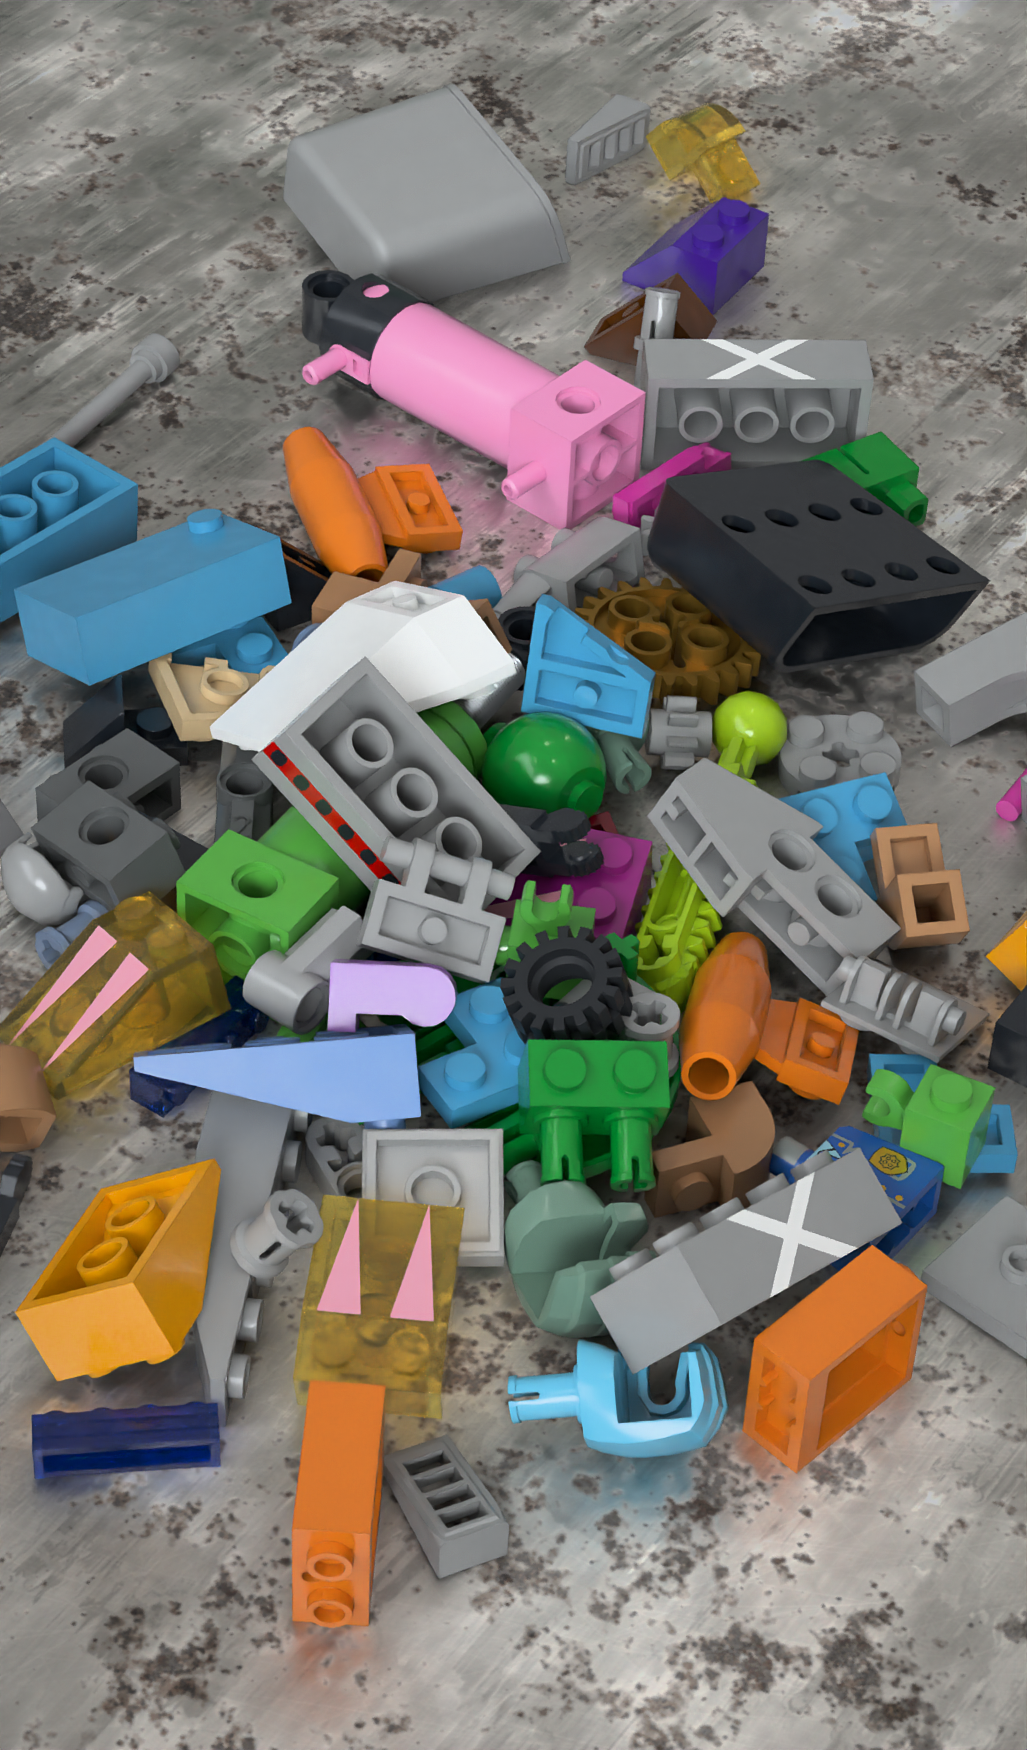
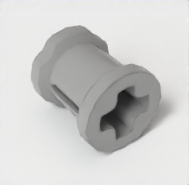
M295 1189L278 1190L272 1194L264 1205L263 1213L257 1218L250 1217L241 1221L231 1232L230 1247L232 1255L239 1266L248 1274L258 1279H271L278 1276L288 1265L291 1254L298 1249L312 1247L323 1235L324 1224L318 1214L315 1203L304 1193ZM287 1210H292L293 1213L290 1216L286 1217L284 1215ZM266 1250L270 1253L265 1258L260 1257V1255Z

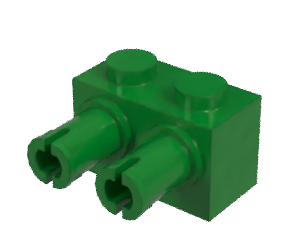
M528 1039L518 1066L520 1134H540L542 1170L540 1186L562 1181V1170L564 1181L583 1182L586 1185L582 1134L610 1135L611 1189L627 1192L628 1183H631L632 1180L634 1192L653 1189L656 1186V1179L653 1173L652 1135H658L670 1109L667 1041Z

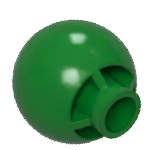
M535 712L520 716L509 723L499 722L490 727L483 735L487 743V750L482 763V786L498 804L546 810L547 814L562 808H571L575 811H584L588 818L599 809L606 786V762L597 740L576 720L558 713Z

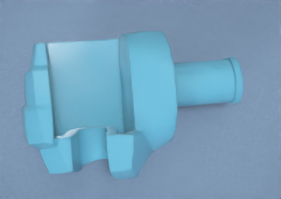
M580 1339L577 1344V1364L574 1365L573 1372L523 1377L513 1375L508 1378V1394L513 1395L514 1398L539 1396L538 1399L508 1401L513 1424L530 1420L577 1417L579 1424H582L587 1447L602 1453L626 1458L669 1456L707 1447L721 1428L729 1409V1403L719 1359L705 1343L697 1342L689 1344L688 1352L680 1353L675 1379L676 1395L670 1403L665 1405H657L652 1401L649 1383L651 1365L632 1374L619 1349L616 1352L601 1344Z

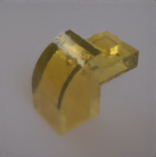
M705 103L662 122L645 136L669 180L693 171L711 204L722 197L735 200L760 185L757 176L736 141L746 130L730 111L718 104Z

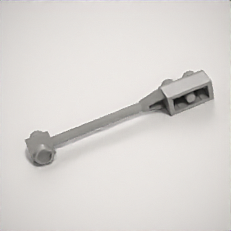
M602 516L595 518L578 531L568 528L561 529L552 541L551 550L545 555L538 558L528 554L518 561L514 570L515 583L493 608L497 618L508 609L516 607L536 608V603L541 594L551 595L575 612L576 608H583L584 597L597 598L598 588L600 587L616 592L617 582L620 580L632 587L639 583L640 577H645L640 528Z

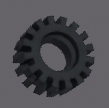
M570 926L557 927L558 938L550 940L546 930L535 934L539 945L534 949L525 941L516 948L521 962L508 959L504 966L508 978H501L500 989L504 995L502 999L514 1027L524 1044L527 1043L528 1039L608 1040L605 1033L608 1030L618 1036L625 1028L621 1016L631 1017L633 1005L629 997H633V992L616 948H612L609 939L602 934L595 939L592 929L580 927L575 938ZM586 979L592 982L589 991L574 1003L555 1007L543 1004V998L548 991L563 981Z

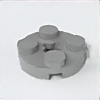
M856 712L851 716L833 714L813 717L801 715L793 718L788 724L787 740L779 752L778 776L787 792L795 795L798 794V790L803 793L886 772L892 789L895 791L899 783L902 764L901 751L894 738L883 730L884 722L876 714ZM836 761L849 763V766H838Z

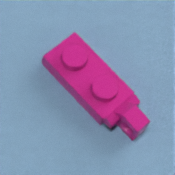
M707 442L685 449L614 494L613 519L641 528V517L643 515L654 517L655 509L659 505L667 478L731 470V453L712 447Z

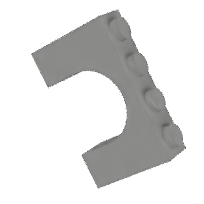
M1027 612L914 670L916 711L950 747L1007 717L1027 713ZM1027 775L1021 777L1022 820L1026 824Z

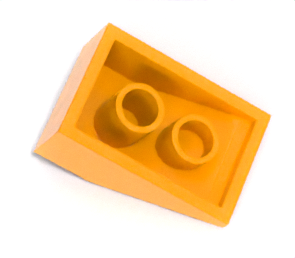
M215 1158L101 1188L15 1311L56 1381L86 1374L91 1378H97L112 1372L117 1367L145 1360L149 1364L160 1363L174 1356L184 1346L185 1336L202 1311L221 1176V1168Z

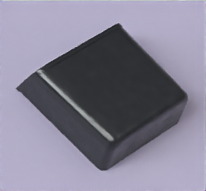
M807 460L667 478L647 543L649 557L656 565L768 660L769 665L782 673L883 657L920 649L945 634L990 582L984 575L971 568L834 466L820 460Z

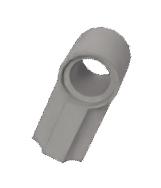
M345 906L338 910L332 908L284 954L277 950H271L263 954L252 965L243 985L245 1001L296 1034L304 1035L312 1031L324 1019L329 1009L330 963L334 959L366 960L374 952L356 946L363 922L361 916Z

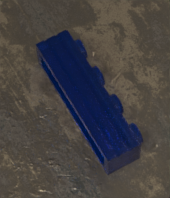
M235 975L152 1050L211 1043H230L231 1048L242 1047L252 1036L261 1033L265 1029L270 1017L245 1001L243 997L244 979ZM134 1066L129 1070L130 1099L162 1118L174 1107L182 1105L189 1094L198 1087L135 1072Z
M192 1401L184 1405L158 1407L153 1404H146L138 1408L112 1410L106 1407H99L92 1411L66 1413L60 1410H53L45 1414L31 1415L35 1479L221 1467L218 1403L204 1404L199 1401Z

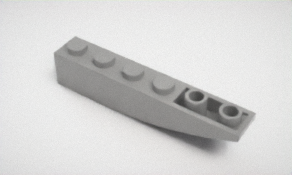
M214 1090L211 1093L194 1163L215 1158L221 1168L203 1306L192 1327L197 1366L211 1425L226 1427L233 1398L244 1399L247 1393L251 1357L250 1355H244L246 1342L258 1343L261 1335L264 1300L257 1299L260 1287L271 1288L274 1277L271 1279H258L248 1274L239 1266L232 1255L230 1247L231 1232L241 1221L250 1217L257 1218L263 1213L266 1201L276 1191H284L285 1182H297L301 1167L302 1142L296 1141L298 1131L307 1132V1128L312 1123L313 1114ZM289 1210L284 1213L286 1217L289 1216ZM266 1250L260 1255V1257L265 1258L270 1253Z

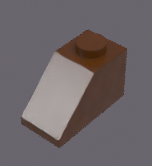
M678 272L654 286L681 292L678 299L673 339H708L717 323V319ZM645 292L601 318L584 345V348L590 355L636 366L638 350L634 349L633 345L635 336L641 334L646 298Z

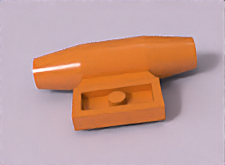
M314 427L299 428L285 439L283 455L291 499L318 558L331 574L336 571L379 582L388 567L384 544L402 547L405 550L422 554H429L435 551L460 550L463 530L430 464L376 466L374 472L357 478L350 464L319 429Z
M733 932L724 936L695 974L679 1028L681 1077L685 1088L692 1095L703 1100L724 1098L733 1090L752 1060L756 1059L777 1074L776 1081L788 1085L796 1094L807 1099H824L839 1105L849 1084L859 1030L845 1024L841 1020L840 1015L803 998H799L798 1002L771 999L772 990L768 956L763 942L748 932Z

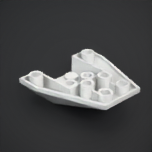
M393 581L345 602L209 727L214 739L238 745L242 750L260 752L332 683L365 656L416 713L460 698L474 699L485 696L494 691V683L516 674V668L512 658L464 595Z

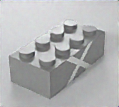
M643 339L640 390L646 392L640 461L641 470H654L685 449L698 446L704 442L710 443V446L721 451L730 452L731 470L799 462L834 448L840 451V446L866 437L874 382L866 340Z
M858 1148L836 1161L832 1159L828 1150H825L790 1170L796 1181L790 1185L785 1175L781 1173L745 1194L751 1204L748 1208L744 1209L739 1198L736 1197L699 1218L705 1228L701 1233L698 1232L694 1223L689 1222L652 1243L659 1255L658 1257L653 1259L649 1250L645 1248L611 1267L609 1271L615 1282L590 1296L632 1374L639 1372L902 1224L900 1217L861 1149Z

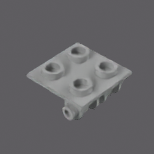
M847 955L843 959L836 978L844 983L824 998L820 1005L840 1015L841 1020L848 1026L862 1031H873L897 1043L904 1053L920 1054L936 1063L942 1060L983 1024L990 1014L876 958L871 960L864 955L859 956L857 959Z

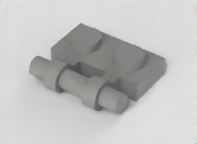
M387 836L381 850L380 861L403 868V878L401 885L382 879L374 881L356 946L408 962L438 965L447 970L451 975L480 984L489 983L506 918L483 911L482 906L486 894L508 900L514 887L515 875L493 869L492 861L471 855L467 861L435 851V843L415 837L410 843ZM429 876L459 885L460 894L458 902L424 893Z

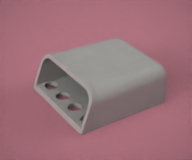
M450 83L442 88L300 134L289 143L283 192L284 201L337 269L348 274L354 280L370 273L382 275L430 302H434L571 261L558 215L546 193L455 84Z

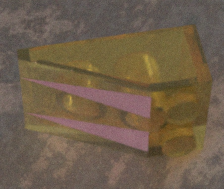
M150 891L140 896L125 899L115 909L93 919L0 1023V1044L24 1047L36 1052L49 1093L56 1100H59L134 1060V1052L154 1050L230 1010L231 1007L214 945Z
M323 1195L319 1214L324 1224L323 1235L313 1246L301 1312L293 1375L297 1405L307 1406L310 1380L386 1385L385 1414L442 1419L465 1208Z

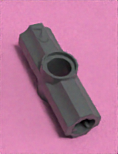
M222 741L220 771L216 778L217 811L214 843L228 829L257 841L273 825L274 784L251 760L259 753L258 751L242 750L238 745Z

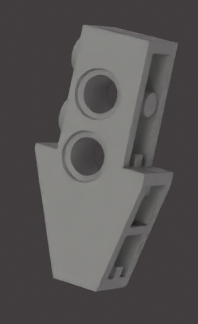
M705 757L674 779L647 816L713 908L722 917H725L738 907L826 996L844 983L838 980L836 975L841 962L847 955L855 959L864 955L874 960L902 929L813 841L823 828L819 822Z

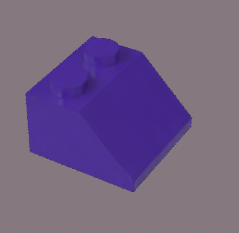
M722 197L672 226L623 272L622 281L645 290V288L654 287L678 272L712 315H714L764 267L769 213L750 207L743 201Z

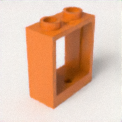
M871 1245L754 1338L742 1431L792 1471L798 1473L912 1378L928 1286L919 1280L910 1268L904 1264L896 1263L875 1246Z
M310 1380L292 1523V1621L313 1622L319 1626L329 1628L344 1625L369 1626L384 1479L386 1385Z

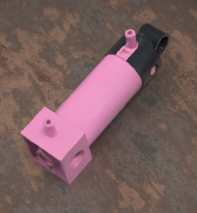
M324 270L312 273L303 280L302 333L308 341L319 345L321 355L303 367L302 374L307 383L317 385L335 374L375 398L390 402L508 470L507 478L501 484L502 492L506 499L559 530L563 528L573 529L611 503L614 494L639 479L646 392L587 360L582 361L559 376L437 309L429 300L382 275L370 273L354 280L343 272Z

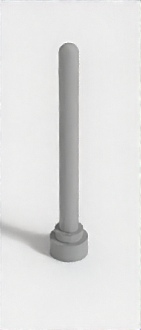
M156 333L145 337L133 348L130 367L48 440L55 437L74 447L144 383L164 381L180 364L179 353L173 343L166 337Z

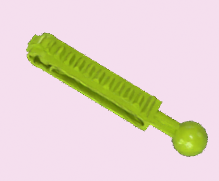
M745 691L730 695L716 709L712 717V742L721 755L718 765L757 787L756 780L751 779L754 768L768 764L783 748L787 740V718L779 704L769 696L753 691ZM666 843L668 853L660 857L662 870L654 874L656 886L650 888L647 892L650 902L648 905L642 906L641 909L644 919L635 925L637 939L640 941L637 975L656 993L666 995L675 1001L681 1014L685 1011L695 974L709 956L708 949L716 946L714 932L722 929L720 914L713 908Z

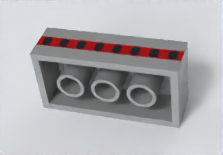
M366 656L332 683L251 759L370 891L374 881L378 879L401 885L403 868L380 861L381 850L387 836L410 843L415 837L435 843V851L467 861L471 855L492 861L493 869L515 875V878L541 852ZM429 876L424 893L458 902L460 886ZM486 894L482 910L484 911L496 897Z

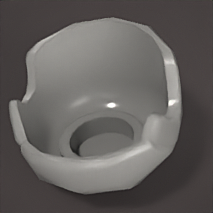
M26 833L10 844L1 856L0 872L7 898L18 912L41 925H62L77 916L79 906L93 899L85 895L79 886H72L62 879L60 874L45 858L37 841L30 845L25 844L33 836L31 833Z

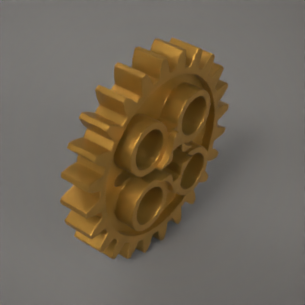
M640 577L639 587L634 588L620 580L617 582L616 592L600 587L598 588L597 598L586 596L583 600V608L575 609V614L656 672L652 698H659L662 706L663 698L667 697V695L702 698L711 705H717L718 693L727 697L737 694L738 687L749 688L752 676H758L762 655L683 587H673L669 578L664 577L660 586H653L645 577Z

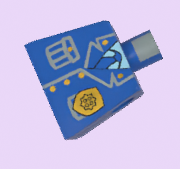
M851 1126L839 1127L816 1151L790 1136H785L773 1149L769 1172L775 1176L783 1173L791 1185L796 1181L790 1170L815 1155L828 1150L832 1159L836 1161L858 1148L861 1149L900 1217L902 1224L830 1264L840 1271L871 1245L893 1259L937 1213L945 1166Z

